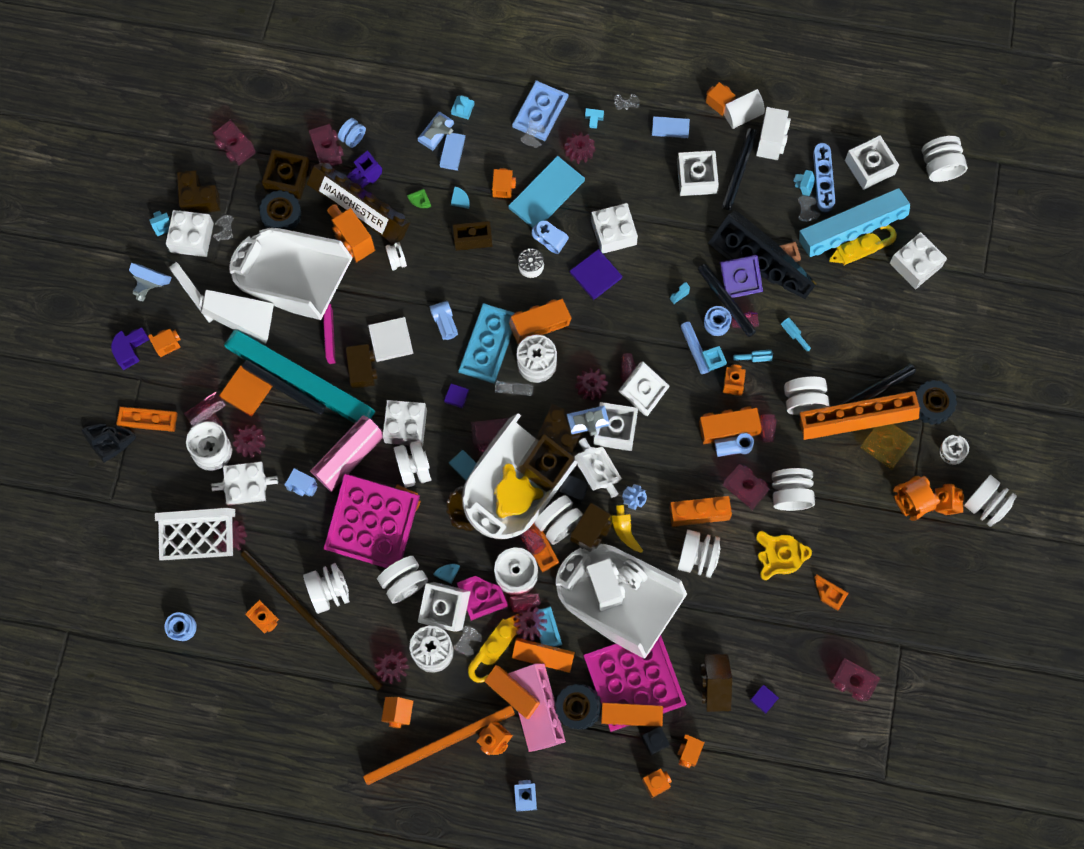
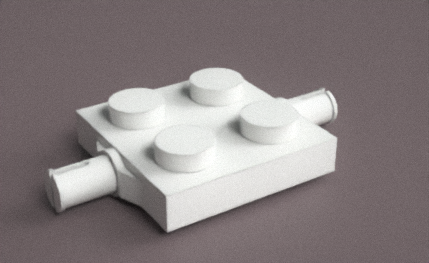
M586 438L581 439L579 443L584 452L578 453L574 459L578 462V467L584 474L592 490L606 488L611 498L617 496L619 493L613 484L618 483L622 478L603 446L599 448L590 447Z
M262 462L223 466V482L212 483L211 486L212 492L224 490L227 505L266 501L265 491L267 485L278 484V476L266 477Z

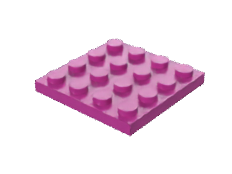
M344 474L324 550L388 568L395 562L403 559L420 495Z
M661 635L645 659L618 644L583 655L597 695L601 698V704L617 703L663 706V714L687 705ZM608 724L610 732L630 726Z

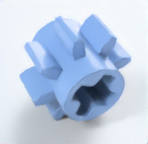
M635 484L632 487L628 486L622 496L624 504L634 510L637 507H642L647 499L645 490Z

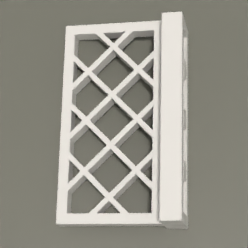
M218 508L155 513V521H158L159 560L233 556L232 517H235V509ZM221 521H226V530L221 533L216 527ZM203 522L210 526L205 534L198 529ZM185 524H189L192 528L187 536L181 531ZM165 525H171L175 529L169 537L165 534ZM212 531L219 536L214 544L207 538ZM195 532L201 537L196 545L190 540ZM177 533L184 539L179 546L172 541ZM222 540L227 544V552H221L217 548ZM204 541L210 546L206 553L199 549ZM170 543L175 550L170 556H165V548ZM186 543L193 548L187 555L181 550Z

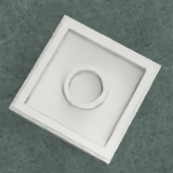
M405 317L368 325L377 362L413 354Z
M640 362L619 392L638 408L640 412L648 416L667 391L669 385L644 362Z

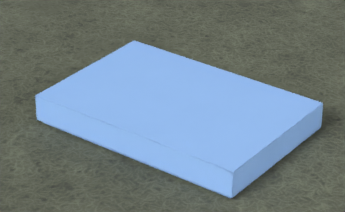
M535 81L512 127L546 141L568 99V94Z

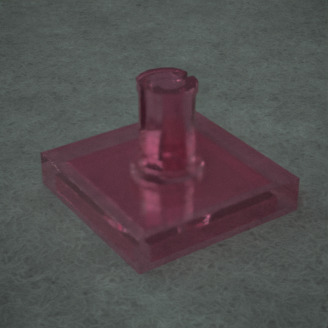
M215 392L184 414L193 427L204 420L207 422L215 421L216 424L222 427L223 423L215 413L225 407L226 404Z

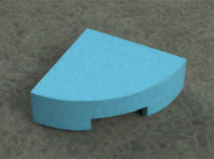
M454 187L451 206L469 209L468 195L461 188Z
M687 282L678 287L680 289L678 292L671 295L670 300L673 304L689 294L690 286Z
M444 565L438 568L433 575L452 584L460 565Z

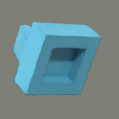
M457 96L451 110V115L469 120L474 107V101L469 100L465 96Z
M586 108L585 119H590V128H597L598 120L603 121L604 110Z
M806 170L804 175L796 174L793 181L796 182L795 187L801 189L802 195L810 196L815 183L813 171Z
M160 211L153 213L154 218L150 219V223L156 235L160 236L167 233L171 221L168 214H161Z
M720 346L701 353L708 371L727 364Z

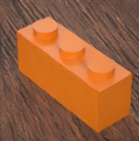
M553 299L547 302L546 305H536L530 308L529 311L514 313L510 318L509 326L517 343H521L528 336L544 335L569 326L571 316L563 299Z
M744 407L740 411L734 412L733 410H725L721 412L722 414L716 415L714 413H707L700 417L699 420L703 444L715 443L714 440L735 437L742 433L757 436L760 435L762 430L758 409H752V407Z
M729 496L671 502L669 507L672 527L727 521L732 516Z

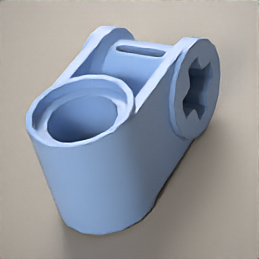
M548 221L539 222L531 230L533 238L555 254L560 253L569 239L567 234L554 227Z

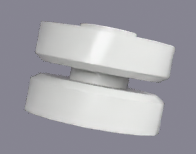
M802 377L785 383V395L789 398L786 401V407L789 414L800 415V412L830 407L828 396L824 394L827 391V383L824 378Z
M420 440L410 443L412 455L409 456L404 445L394 447L405 488L415 485L413 473L416 472L421 483L431 481L428 470L430 468L425 451L423 452Z
M566 495L550 504L534 522V525L540 531H547L546 538L552 545L569 535L583 516V513L578 508L571 509L573 502Z
M515 547L502 552L498 556L494 567L497 584L501 587L502 591L510 595L519 596L529 592L536 584L538 577V566L533 555L523 548Z
M408 556L395 562L377 578L381 587L388 589L386 594L392 603H397L410 597L428 582V578L423 570L416 571L419 564L414 556Z

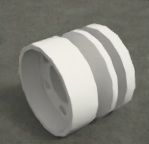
M944 136L936 138L923 146L922 153L925 162L928 163L926 168L931 181H948L961 176L967 171L968 167L962 154L963 149L959 137Z
M543 335L528 336L521 341L517 348L519 373L524 379L536 383L544 382L551 378L556 371L557 365L555 345L549 338Z
M207 421L198 423L187 434V449L198 467L214 471L221 469L231 459L232 446L226 432L220 425Z
M789 468L773 472L772 480L774 482L772 487L779 490L773 493V507L786 511L804 510L815 505L814 491L808 489L814 485V482L811 480L813 472L802 468Z
M992 475L987 477L964 504L973 514L980 509L984 510L980 518L982 521L990 515L991 518L986 523L989 527L1006 515L1017 495L1012 493L1006 499L1004 496L1009 491L1008 488L999 493L997 489L1000 482Z
M687 529L678 570L690 573L693 566L698 565V575H701L703 567H706V577L711 578L720 555V537L715 536L712 545L709 544L711 535H707L704 542H700V532Z
M336 563L331 564L332 574L329 573L327 567H323L324 577L322 578L316 570L303 575L317 614L330 610L329 600L333 599L337 607L340 606L339 596L342 597L345 604L350 602L347 583Z
M429 625L422 627L414 633L410 640L409 649L411 656L418 667L426 672L435 673L442 671L453 659L454 649L451 639L446 631L438 626ZM434 643L436 649H432L429 652L427 646H431Z

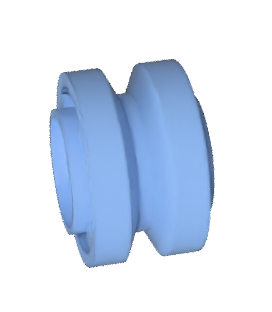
M351 118L341 127L338 139L345 142L350 148H353L363 138L366 128L362 124H358V121L354 118Z
M722 306L710 308L704 319L706 331L714 336L724 335L730 328L732 320L730 312ZM718 318L722 321V323L717 324L713 321V319Z
M173 613L165 622V632L173 640L187 641L196 632V621L189 614ZM180 622H183L184 628L179 632L177 626Z

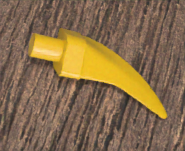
M616 505L617 515H612L616 534L628 547L642 553L643 549L631 532L630 514H625L624 505Z

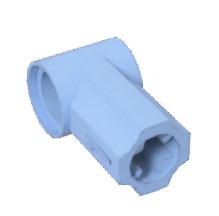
M448 301L429 306L442 339L449 340L458 335Z
M748 433L714 440L717 457L739 453L748 454L751 452L754 444L753 437ZM746 440L750 445L742 447L739 442Z

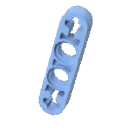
M820 143L816 145L813 152L817 206L822 212H829L835 204L831 149L827 144ZM819 150H823V152L825 153L823 160H821V153L819 152ZM824 165L828 168V172L822 173L818 167ZM826 182L830 188L824 190L820 187V183ZM825 195H827L828 206H825V203H823Z

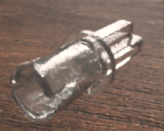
M496 380L495 393L512 394V396L514 394L531 396L533 394V385L516 383V381L503 382Z

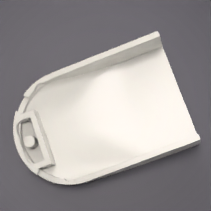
M280 228L260 230L259 234L252 238L249 236L242 241L233 253L230 261V273L237 287L260 300L273 303L278 308L319 320L322 319L353 258L339 240Z
M516 414L507 420L482 454L463 488L462 503L467 519L477 531L495 539L512 538L529 529L578 463L575 460L572 461L555 488L547 492L529 479L532 487L540 488L543 491V497L539 500H534L530 508L521 515L500 518L496 514L497 498L496 494L494 495L497 484L503 479V467L506 464H512L518 479L525 476L516 468L536 440L516 423L521 417L520 414Z
M600 544L597 549L593 548L591 552L582 548L575 550L563 561L556 576L558 597L568 611L611 641L644 659L687 595L680 579L607 544ZM610 559L611 564L615 563L618 570L624 566L623 563L626 560L635 563L647 575V579L640 583V587L637 590H634L618 576L617 581L618 583L622 582L625 590V598L622 600V605L600 612L587 577V566Z

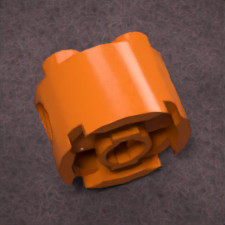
M914 476L909 481L899 484L894 488V492H897L894 498L899 509L905 516L910 515L911 521H916L927 512L934 511L936 505L940 503L939 497L930 488V482L926 476Z

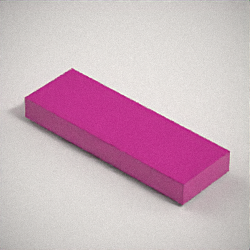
M331 304L328 305L324 313L325 354L329 364L336 363Z

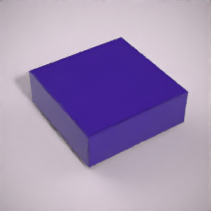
M450 384L444 402L463 409L469 389Z
M763 685L750 701L766 714L779 697Z

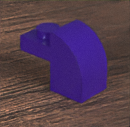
M367 150L354 161L357 168L350 172L347 178L354 183H358L361 188H364L370 182L373 184L377 181L382 173V167Z
M143 328L134 329L127 336L120 331L112 341V353L123 370L140 361L133 349L150 340Z

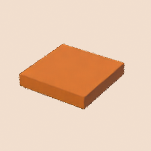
M240 366L219 397L252 417L273 386Z

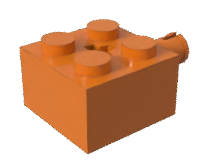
M337 204L328 208L327 212L333 218L334 227H332V230L335 233L336 240L343 243L356 262L375 251L371 235L351 208L343 213Z

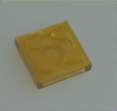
M894 424L875 427L860 448L892 470L912 444L914 438Z

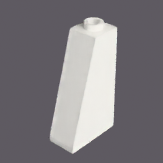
M206 290L204 296L201 295L199 306L202 307V314L242 332L261 344H266L272 318L273 303Z

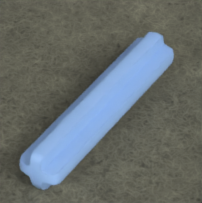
M685 322L681 324V330L700 373L706 374L709 371L701 356L703 350L691 323Z

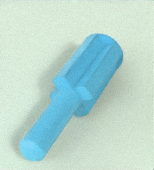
M790 318L781 323L792 339L796 338L807 352L811 349L801 337V331Z
M772 350L752 351V354L733 355V360L752 359V362L772 361L773 354Z

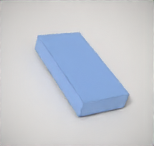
M653 116L652 136L688 138L690 119Z
M447 134L440 160L441 168L458 171L465 135Z

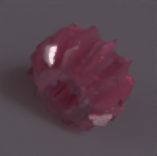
M580 132L579 136L573 133L572 138H567L564 149L566 150V157H570L571 162L576 159L579 164L580 160L586 163L587 158L592 159L595 147L594 140L589 139V134L583 136V133Z
M592 368L589 369V373L583 370L582 376H577L576 388L579 389L578 394H584L583 399L585 400L588 396H591V401H594L595 396L599 399L602 398L601 393H606L607 389L605 387L608 386V381H605V374L600 375L599 369L595 373H593ZM593 382L594 387H590L589 383Z
M245 425V430L243 431L241 428H238L240 434H234L233 436L236 439L233 445L237 447V453L242 452L243 457H246L248 454L254 457V452L261 454L259 448L265 447L263 441L266 440V437L262 435L263 431L261 429L257 430L255 425H252L250 429L248 425Z
M237 520L232 523L234 535L233 551L234 547L240 550L239 544H246V541L242 538L247 537V533L243 532L245 527L243 525L239 526ZM220 522L221 529H217L223 533L226 530V525ZM218 535L213 536L214 540H217L219 538ZM222 540L217 547H221V550L225 552L227 551V544Z
M527 606L526 613L523 609H520L519 611L522 616L515 615V619L520 621L514 623V627H520L516 633L518 635L523 633V639H526L529 634L531 640H534V634H537L539 638L542 637L539 630L546 631V627L542 625L548 623L547 619H542L545 613L540 612L538 614V607H535L532 612L531 607ZM533 619L535 625L533 627L531 625V628H528L527 620Z
M391 649L390 655L384 651V659L379 656L377 657L381 664H375V668L380 669L376 673L377 676H382L381 680L383 682L389 677L390 684H393L394 678L401 682L399 675L401 674L406 677L407 673L403 670L409 669V665L404 664L408 661L407 657L401 658V651L395 656L394 649ZM391 662L394 665L397 664V666H394L396 669L393 671L387 669L389 667L388 664Z

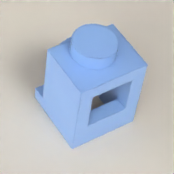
M294 468L285 483V487L289 491L293 489V492L300 496L305 494L310 497L316 492L317 483L314 478Z
M531 780L518 781L519 785H514L516 811L537 810L535 783L531 784ZM524 792H528L530 795L527 800L522 798Z

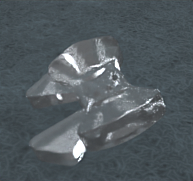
M620 94L614 97L617 110L622 108L628 110L629 107L639 108V98L634 94H631L629 100H623Z
M530 120L529 128L526 135L521 138V141L526 145L534 146V148L541 146L542 144L534 136L537 132H545L544 126L537 121Z
M808 196L798 198V202L801 205L799 220L810 221L812 218L816 220L820 213L811 211L810 206L816 204L817 200Z
M224 215L216 221V225L223 227L222 232L213 235L217 241L228 240L233 237L231 232L232 216Z
M464 626L460 642L454 645V649L465 655H473L474 652L470 648L469 643L471 640L482 642L481 634L477 633L472 627Z

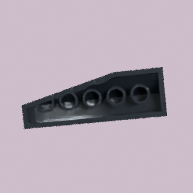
M736 210L726 217L708 242L728 260L756 254L761 277L767 279L768 282L782 286L785 290L804 299L808 297L817 285L789 254Z

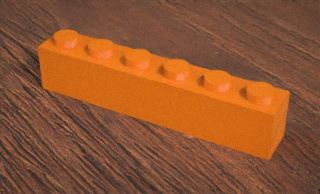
M913 391L800 412V426L803 439L807 440L919 419L920 407L916 393Z

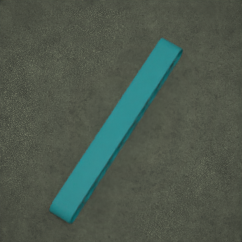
M234 329L224 344L229 351L245 360L250 359L353 423H356L362 416L371 419L375 414V411L365 403Z

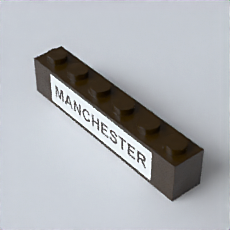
M322 162L313 166L307 182L308 186L334 204H337L343 210L347 211L351 208L363 224L392 244L404 238L411 221L405 218L403 214L396 212L389 204L380 201L374 194L361 188L358 183L348 179L345 174L339 173L330 164Z

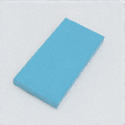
M557 156L509 205V209L533 228L539 222L546 221L585 181V178Z
M483 303L458 370L459 373L495 384L513 334L509 326L510 318L514 314L513 312Z

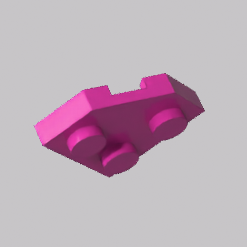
M477 576L457 583L458 588L470 591L467 611L471 621L508 607L503 591L498 585L491 584Z

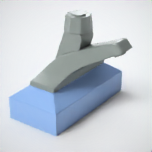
M438 112L418 137V142L433 151L446 134L450 135L453 132L451 127L454 121Z
M131 263L129 271L137 281L133 294L136 295V299L139 301H144L148 290L167 285L172 278L140 264Z
M605 405L567 414L571 434L589 431L591 436L597 435V428L609 426Z

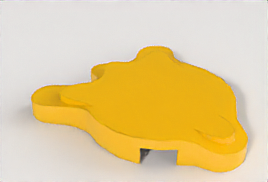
M506 464L503 467V479L497 484L494 495L496 494L497 498L496 514L500 518L521 515L530 508L534 500H539L544 495L540 488L531 486L528 477L523 476L518 479L512 464Z
M759 531L756 535V540L765 547V551L759 552L757 556L763 564V569L760 572V577L763 580H769L775 574H790L797 571L803 562L812 555V550L808 546L799 543L793 536H770L764 531Z

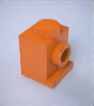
M162 330L154 337L152 334L148 336L160 358L180 348L178 341L181 339L176 330Z
M731 365L726 368L723 393L742 396L746 370L742 369V366Z
M260 600L245 614L264 634L267 631L271 632L277 626L276 622L279 620ZM262 614L266 615L264 620H259Z
M685 734L683 741H686V744L682 743L678 755L681 757L678 764L686 768H690V766L695 767L704 742Z

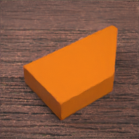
M816 574L814 579L820 600L838 611L848 592Z

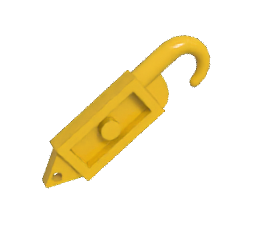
M889 225L882 226L880 229H887L891 234L887 239L881 241L877 235L869 233L836 247V251L829 262L846 265L875 253L877 250L895 242L896 231Z
M519 614L508 619H502L470 663L468 675L474 682L482 683L488 677L486 675L479 678L475 675L478 665L481 662L486 665L495 664L518 634Z

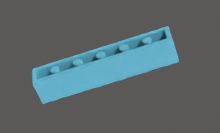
M898 188L800 230L799 242L809 257L820 255L824 251L836 248L847 241H853L863 234H869L877 228L885 227L898 219H904L909 215L910 203Z

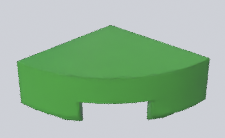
M424 189L407 195L408 200L414 206L419 208L431 207Z

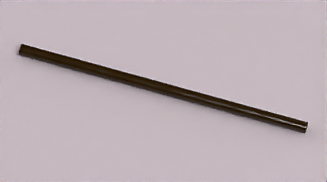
M247 550L241 553V556L377 691L383 687V684Z

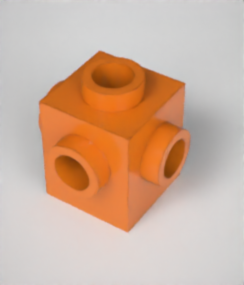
M944 484L942 488L935 489V494L940 500V503L936 505V512L944 515L963 513L964 494L962 489L955 487L954 484Z
M491 722L482 729L477 743L481 745L480 749L487 755H499L507 749V743L513 735L501 724Z

